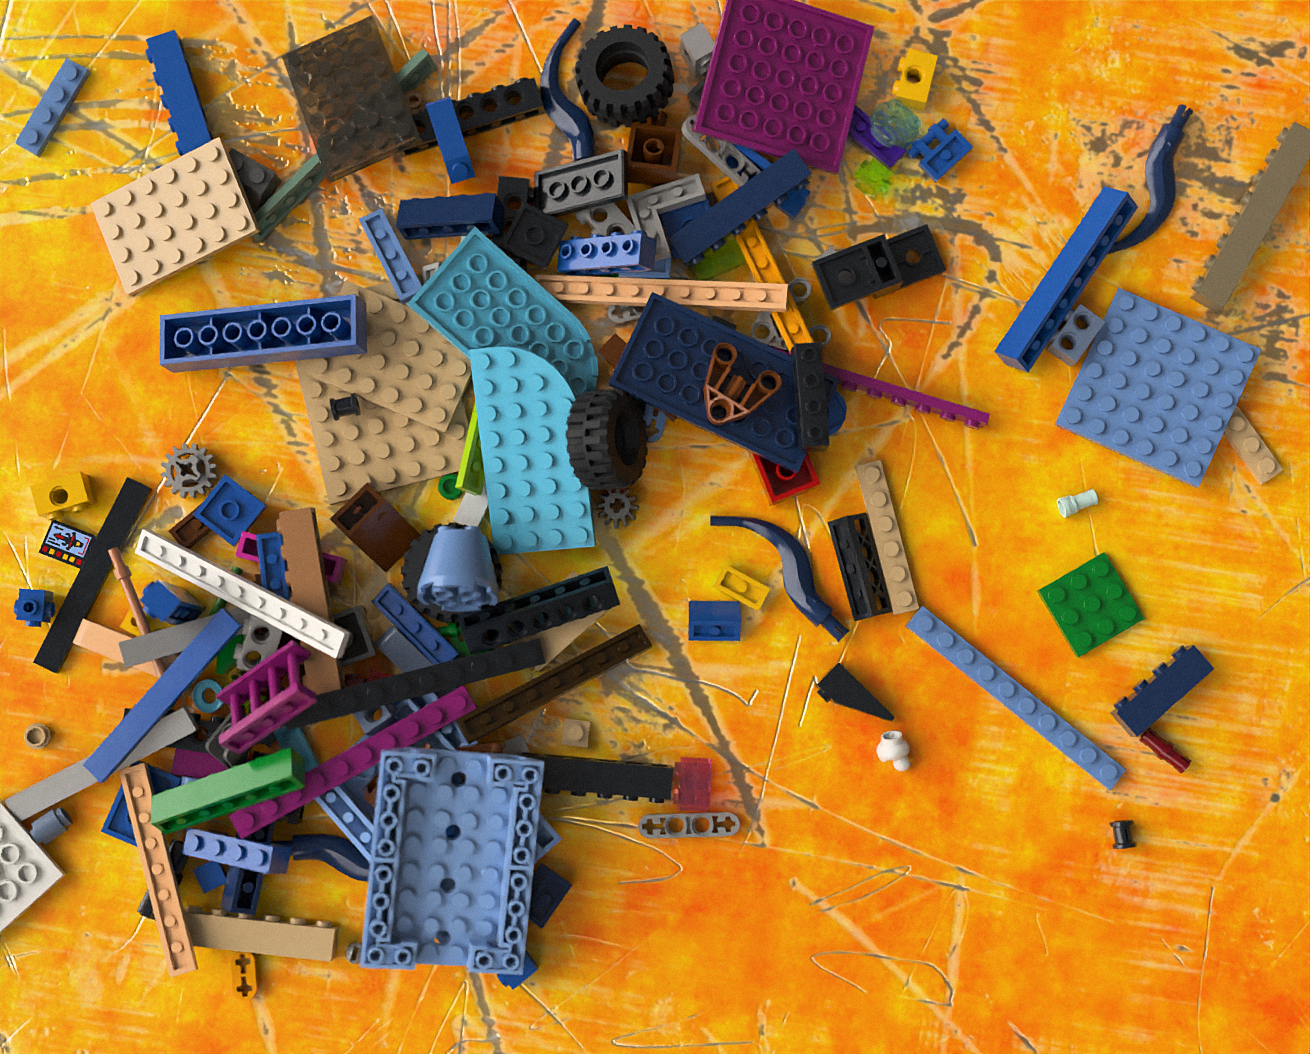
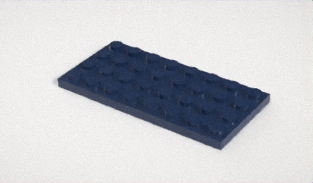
M652 292L608 386L622 389L644 403L797 474L807 452L799 453L791 356ZM719 343H729L735 347L737 357L718 391L720 393L724 391L734 374L742 377L747 384L735 401L739 405L762 372L767 370L774 371L780 376L782 382L776 394L751 415L724 425H714L709 421L703 391L712 354ZM726 349L717 352V357L724 362H729L732 358L731 353ZM824 372L826 407L828 408L840 379ZM765 377L761 381L762 385L769 390L776 387V382L771 377ZM716 406L712 409V415L716 419H723L727 415L726 410L722 406Z

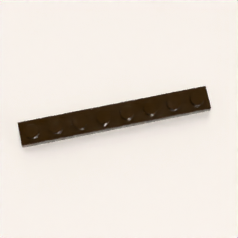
M638 624L456 719V724L469 745L652 648V644L641 625Z

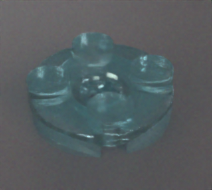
M890 99L889 102L880 103L869 117V122L871 121L872 124L870 128L872 135L881 144L890 148L893 145L900 146L899 149L910 146L917 137L921 125L920 119L910 109L902 105L898 99ZM893 122L897 126L892 127L890 124Z

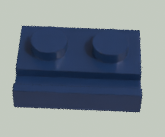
M544 863L540 864L532 876L528 919L541 929L573 885Z

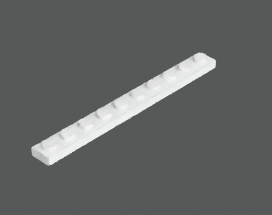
M142 529L135 551L136 554L335 658L343 656L350 632L150 529Z

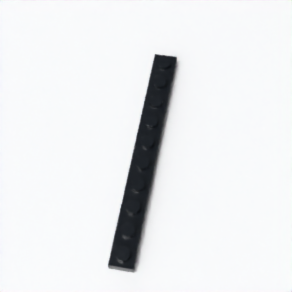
M537 638L316 695L317 701L284 723L285 729L287 731L546 664L540 639Z

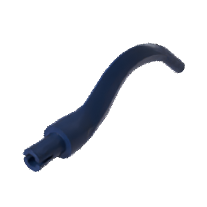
M576 18L571 20L551 48L545 60L540 80V94L544 110L569 139L573 162L597 156L594 133L589 118L583 110L562 93L558 81V68L562 51L581 25L580 21Z
M1178 105L1170 123L1162 125L1149 150L1145 163V176L1150 192V206L1145 218L1131 234L1124 239L1116 241L1107 255L1130 248L1151 236L1163 224L1171 212L1176 194L1174 156L1185 136L1182 130L1193 113V110L1190 108L1187 111L1185 110L1187 106Z
M710 516V526L743 527L763 536L777 548L782 560L783 583L786 593L799 611L815 627L821 624L837 642L850 631L831 614L834 609L816 591L806 551L791 534L761 519L744 516Z
M329 834L293 835L292 840L271 841V843L292 847L290 856H293L294 861L320 860L348 877L368 882L370 862L352 842L343 837Z

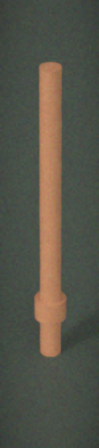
M112 548L108 552L115 567L113 572L116 580L120 581L140 633L141 635L152 633L131 581L132 573L128 565L125 566L119 548ZM162 658L152 661L158 678L167 670Z

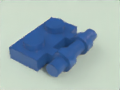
M945 119L940 120L937 124H932L928 128V132L921 139L917 138L912 143V147L906 152L907 156L912 160L918 154L924 157L918 166L935 183L973 148L956 129L949 136L944 132L949 127V123ZM933 140H938L940 144L931 150L928 145Z

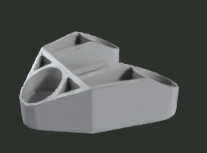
M795 278L788 284L789 291L797 306L807 301L811 294V285L806 279ZM802 284L806 287L807 293L802 297H797L793 294V286ZM760 311L751 328V338L767 346L789 352L783 338L778 336L780 332L775 321L771 320L773 317L770 311ZM822 324L809 327L808 330L811 337L816 330H821L826 334V341L821 343V349L823 350L831 339L829 328ZM765 326L768 328L769 336L766 339H759L755 335L757 327Z

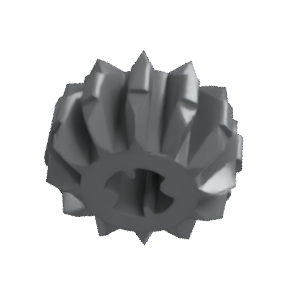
M621 488L616 489V493H613L612 489H606L608 497L600 493L598 497L605 503H596V508L605 510L599 512L597 516L599 519L608 516L604 522L605 526H608L614 520V529H618L619 521H622L623 525L628 527L627 517L631 520H636L635 514L630 511H639V506L630 504L638 498L636 495L627 498L631 492L630 488L625 489L623 494L621 493ZM616 501H621V506L625 505V508L620 509L619 513H614V508L610 509V506L615 505Z

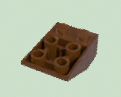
M369 482L330 518L355 545L385 572L405 554V551H409L411 548L409 544L413 539L417 540L421 536Z

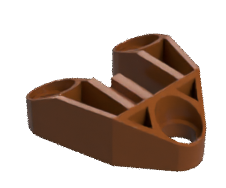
M719 343L715 347L703 388L707 417L714 425H724L748 417L775 395L782 384L781 378L776 372L764 371L756 382L752 384L739 405L735 401L747 382L742 377L734 374L724 391L720 393L718 390L728 376L730 368L737 357L735 347L729 343ZM726 349L731 353L732 358L729 362H724L717 357V352ZM765 377L773 378L776 382V387L772 390L765 388L762 385V379ZM716 406H722L726 410L727 415L723 419H716L712 415V409Z

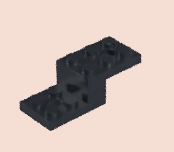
M927 224L886 239L883 234L812 262V267L830 311L873 295L874 299L880 298L946 271ZM909 251L916 252L919 255V261L917 263L908 262L906 253ZM842 271H848L852 275V281L847 284L842 283L838 278V274Z

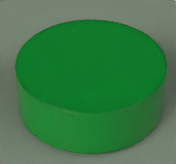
M447 474L438 483L439 493L447 500H456L464 492L455 488L457 475Z

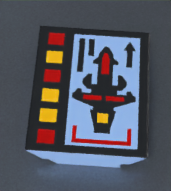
M52 520L38 553L81 569L95 541V535L57 520Z

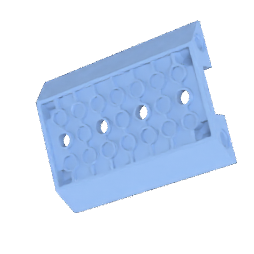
M404 747L381 750L360 968L415 970V964L467 966L468 971L473 973L523 974L544 761L513 754ZM463 772L466 776L464 783L461 785L452 784L451 776L453 773ZM450 825L460 827V833L455 838H449L445 835V831ZM445 878H452L455 881L454 887L449 891H444L440 888V883ZM439 931H447L450 937L447 942L438 943L435 941V935Z

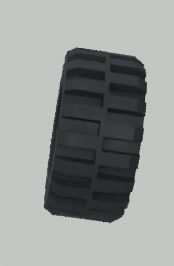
M625 24L624 28H618L616 25L610 27V30L607 32L602 30L596 33L597 38H590L585 43L586 49H581L578 55L579 61L575 65L576 83L587 110L592 116H597L600 122L607 123L609 121L613 127H619L620 124H624L625 128H629L632 123L639 122L640 124L647 123V118L652 117L654 119L657 117L659 109H665L668 105V98L672 97L674 91L673 84L675 83L670 55L663 41H659L658 36L653 32L647 34L646 28L637 26V29H633L632 25ZM622 63H637L648 70L642 82L628 90H613L602 84L606 74L613 67Z
M622 389L584 392L569 410L570 416L567 417L566 423L568 425L566 431L568 445L566 449L570 456V466L574 468L573 473L579 479V482L592 490L628 488L635 484L643 474L642 469L645 468V458L648 455V434H646L645 429L647 427L646 421L642 416L643 411L641 407H638L636 398Z
M449 522L448 525H434V528L431 530L425 529L420 533L421 536L417 540L413 539L409 544L411 548L408 552L405 551L403 556L405 560L404 566H401V574L403 575L402 585L408 594V599L420 612L440 622L459 623L458 616L469 612L444 611L442 606L431 602L430 605H424L417 598L418 584L433 538L438 533V528L450 526L454 529H465V527H468L465 524L458 525L457 523ZM487 539L499 589L502 585V565L496 549ZM490 603L481 605V608L489 606Z

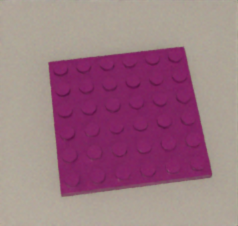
M726 0L693 132L778 158L795 149L806 166L834 175L837 174L875 26L795 0Z

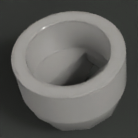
M361 942L350 944L345 951L346 959L352 964L360 963ZM358 947L359 950L356 956V960H353L352 956L354 948Z

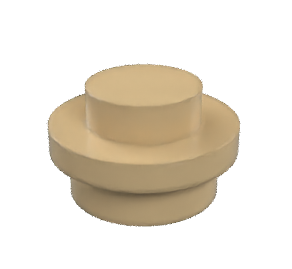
M42 723L30 725L24 733L25 743L32 749L46 747L51 740L50 729Z

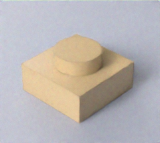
M565 718L561 744L587 748L591 722Z

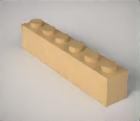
M187 905L186 909H184L193 946L329 962L335 959L339 927L332 926L331 921L317 920L316 924L306 923V919L300 917H291L290 921L280 920L279 915L264 914V918L240 913L232 915L228 914L227 910L212 908V912L202 911L201 906Z

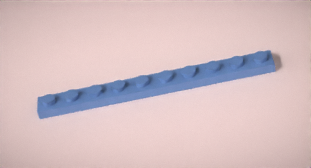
M921 606L905 627L1107 790H1111L1124 774L1126 769L925 607Z

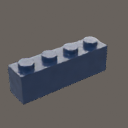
M496 193L461 194L450 197L436 196L435 198L400 200L396 227L405 240L467 236L474 227L484 235L500 234L504 206Z
M1181 645L1172 652L1171 656L1173 658L1168 663L1162 662L1152 670L1154 675L1147 681L1142 679L1132 688L1135 691L1128 698L1123 696L1113 705L1115 709L1110 714L1130 737H1138L1215 669L1194 645L1186 647Z

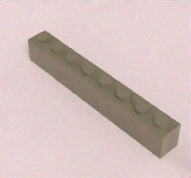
M1297 122L1292 123L1288 128L1283 127L1276 138V141L1279 142L1275 149L1271 148L1264 159V162L1267 163L1263 170L1259 169L1252 180V183L1255 184L1251 192L1247 190L1240 201V204L1243 205L1239 213L1235 212L1227 224L1231 226L1227 234L1223 233L1215 245L1218 247L1215 255L1211 254L1203 266L1206 271L1202 277L1198 276L1191 287L1194 292L1190 299L1215 313L1225 307L1310 157V130Z

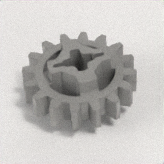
M182 443V450L174 446L173 455L165 454L169 460L168 463H161V466L166 468V472L160 475L163 478H168L164 486L172 487L171 493L174 495L180 492V497L184 499L187 498L188 493L193 499H197V492L206 495L204 488H213L214 486L210 482L211 479H218V476L213 474V470L218 469V465L211 464L215 457L212 454L207 455L208 449L205 447L199 450V445L196 443L192 444L191 449L186 443ZM191 455L189 459H180L183 456ZM204 464H205V468H206L205 476L203 475V470H202V467H203ZM182 465L190 467L197 477L189 475ZM174 467H176V473H177V475H176L175 478H174ZM190 483H199L194 487L186 488V486L188 487Z

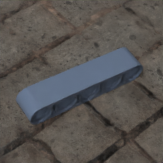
M393 624L374 643L403 673L433 665ZM453 687L434 693L438 698H441L447 695L448 693L456 690L458 687Z

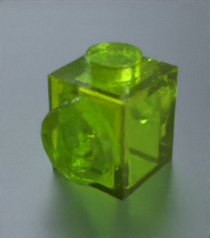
M874 158L870 162L865 159L852 176L856 180L854 186L872 200H875L880 193L884 195L893 184L890 182L893 172Z

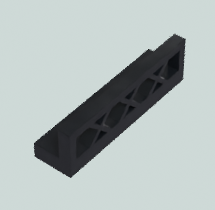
M866 513L849 515L827 522L854 622L893 612ZM856 520H859L861 533L856 530L854 522ZM863 546H864V547L866 548V550H867V553H868L867 558L863 555V552H862V547H863ZM869 571L873 573L874 583L870 581ZM876 596L880 598L882 609L878 610L875 600Z

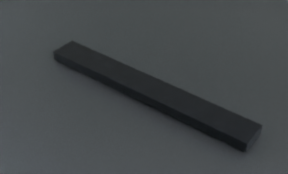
M129 477L126 478L33 663L59 674L74 645L73 641L82 619H87L114 566L108 550L118 547L121 552L152 488Z

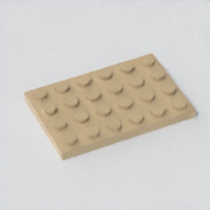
M220 137L90 203L126 295L133 296L261 231L224 139Z
M345 280L338 296L356 294L366 303L367 353L310 359L304 374L347 393H355L359 398L446 434L472 376L470 360L410 307Z

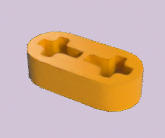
M237 951L231 959L232 988L237 999L247 1001L253 998L259 990L258 961L255 953ZM243 954H245L246 959L251 960V963L246 965L245 973L243 964H238V959L242 958ZM244 977L247 979V985H252V990L247 995H245L244 990L239 988L244 984Z

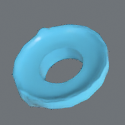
M209 678L199 682L194 687L192 693L194 705L204 713H213L224 704V702L218 699L213 703L205 700L204 694L207 689H213L216 694L223 690L222 685L215 679Z

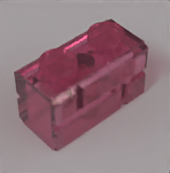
M680 757V762H675L674 778H679V788H674L673 804H678V810L710 812L712 758Z

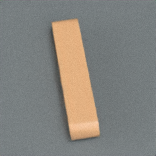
M83 618L73 643L124 663L118 642L134 637ZM174 654L162 658L166 669L171 666L179 655ZM152 661L133 666L157 676Z

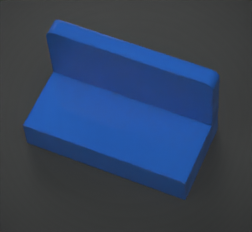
M689 601L688 641H740L741 611L739 601Z

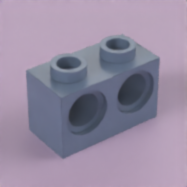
M1081 304L1075 310L1070 309L1063 320L1065 324L1060 330H1056L1049 341L1050 345L1046 349L1070 367L1077 363L1106 322ZM1076 319H1082L1086 324V329H1079L1075 323ZM1061 339H1067L1071 342V350H1066L1062 347Z

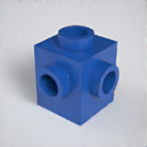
M19 589V596L14 604V613L17 615L16 620L25 621V626L41 627V622L50 623L51 617L55 614V603L52 602L53 592Z

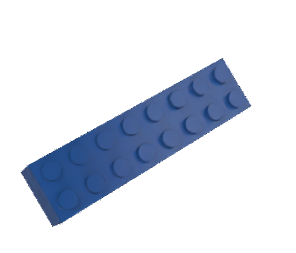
M356 294L160 315V365L172 373L367 353L366 303Z

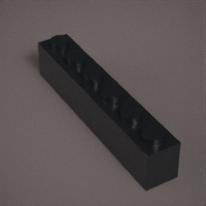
M518 751L516 753L518 756L544 761L542 789H545V793L560 794V790L571 791L573 796H586V792L597 793L598 798L611 799L612 795H622L623 800L638 801V797L649 798V802L664 803V799L670 800L672 765Z

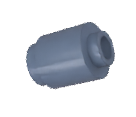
M62 807L58 809L53 808L31 824L33 829L30 830V833L38 843L43 842L47 845L69 830L68 827L73 823Z

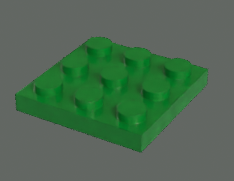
M1105 552L1037 590L1038 595L1076 658L1145 619Z

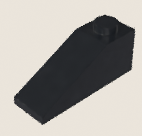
M839 662L815 684L819 689L816 693L826 703L831 700L834 704L886 721H892L895 718Z

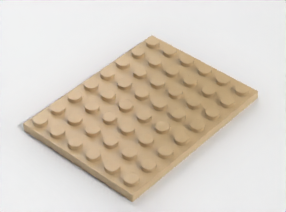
M422 274L416 275L421 286H423ZM391 282L365 288L401 303ZM310 359L295 361L330 505L348 501L367 482L381 493L440 478L447 474L459 473L469 430L463 399L460 401L446 434L359 397L357 398L361 415H347L335 421L329 399H341L349 397L351 394L305 375L304 371Z

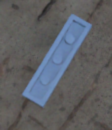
M66 58L16 139L15 144L40 157L91 74L90 71Z
M381 208L360 218L359 221L403 305L409 302L422 286Z

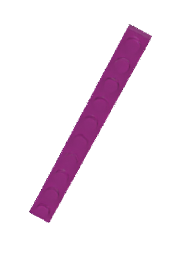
M776 349L782 353L791 356L789 352ZM823 363V372L840 379L839 384L847 391L856 392L858 389L867 392L866 396L874 399H881V397L890 399V403L896 406L905 407L907 404L916 407L915 411L923 414L933 412L940 414L939 418L949 422H954L955 419L965 422L964 426L972 429L983 428L988 423L989 413Z
M465 685L306 772L304 788L245 807L229 815L240 838L244 839L380 763L381 750L409 747L454 722L459 717L477 709Z

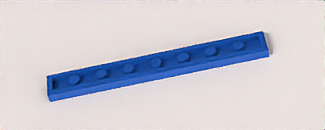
M221 608L85 761L83 766L100 783H105L240 631L243 625L225 608Z

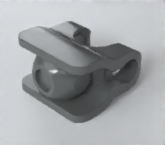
M242 710V719H244L248 715ZM230 712L207 741L205 748L227 769H231L233 766L248 763V754L256 744H265L270 748L277 737L271 732L241 754H237L219 745V735L232 727Z

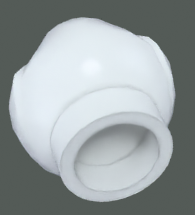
M899 731L884 732L881 735L882 741L878 744L876 750L878 758L884 763L886 761H893L894 768L898 771L908 770L911 761L914 759L913 756L907 755L910 751L908 742L902 738V733Z

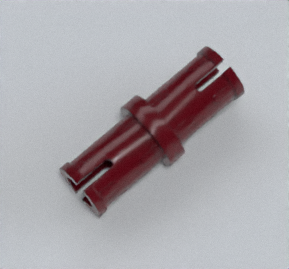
M1150 727L1139 739L1140 742L1157 754V758L1168 762L1180 774L1192 762L1173 747L1174 744L1171 741L1167 742Z

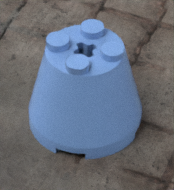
M442 526L438 528V533L433 538L418 584L417 598L422 604L430 605V602L442 606V610L453 612L481 610V605L488 603L490 605L497 604L498 585L486 536L481 534L479 527L468 526L465 529H454L450 526Z

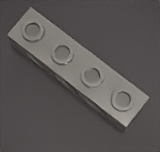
M614 203L574 213V216L582 225L587 224L592 229L591 235L598 234L606 237L615 231L627 235L631 234V231L636 230L631 221ZM597 213H604L607 219L603 222H597L594 220V216Z

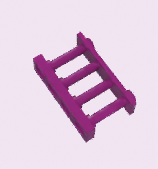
M291 641L216 694V699L231 706L232 727L219 735V745L237 754H241L317 701L316 692L303 686L300 680L299 664L312 656L310 650ZM289 672L290 687L281 692L280 677ZM269 686L271 700L262 706L260 691ZM250 699L251 714L242 719L241 705Z

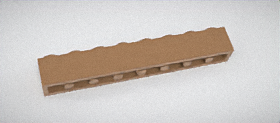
M307 507L279 512L280 519L276 520L279 535H283L284 545H281V554L283 560H287L288 571H285L287 586H291L293 594L289 601L334 624L315 508ZM300 640L301 646L310 650L312 656L300 663L301 665L304 664L306 675H303V685L316 692V695L345 688L341 659L335 658Z

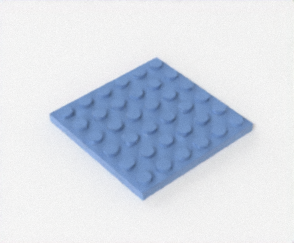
M1118 288L1103 319L1106 322L1095 336L1054 425L1198 488L1262 349Z

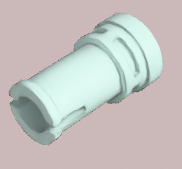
M1093 489L1075 496L1069 495L1057 499L1058 509L1064 518L1077 513L1078 510L1098 504V497Z

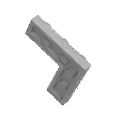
M699 174L629 195L628 199H626L635 229L645 231L647 236L657 240L655 261L671 257L658 215L706 200Z

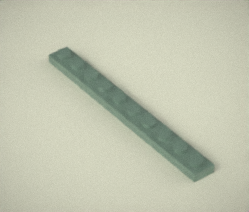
M422 48L399 72L393 75L392 79L378 90L345 125L340 127L338 132L328 142L324 143L254 213L261 230L252 235L257 241L261 242L402 102L406 92L415 90L437 68L428 52Z

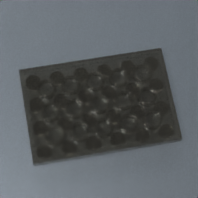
M373 15L281 56L329 183L423 142Z

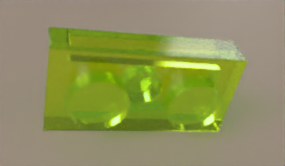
M733 239L726 242L722 248L715 252L711 249L704 254L705 259L694 267L691 265L698 281H708L744 265L746 261L736 240Z

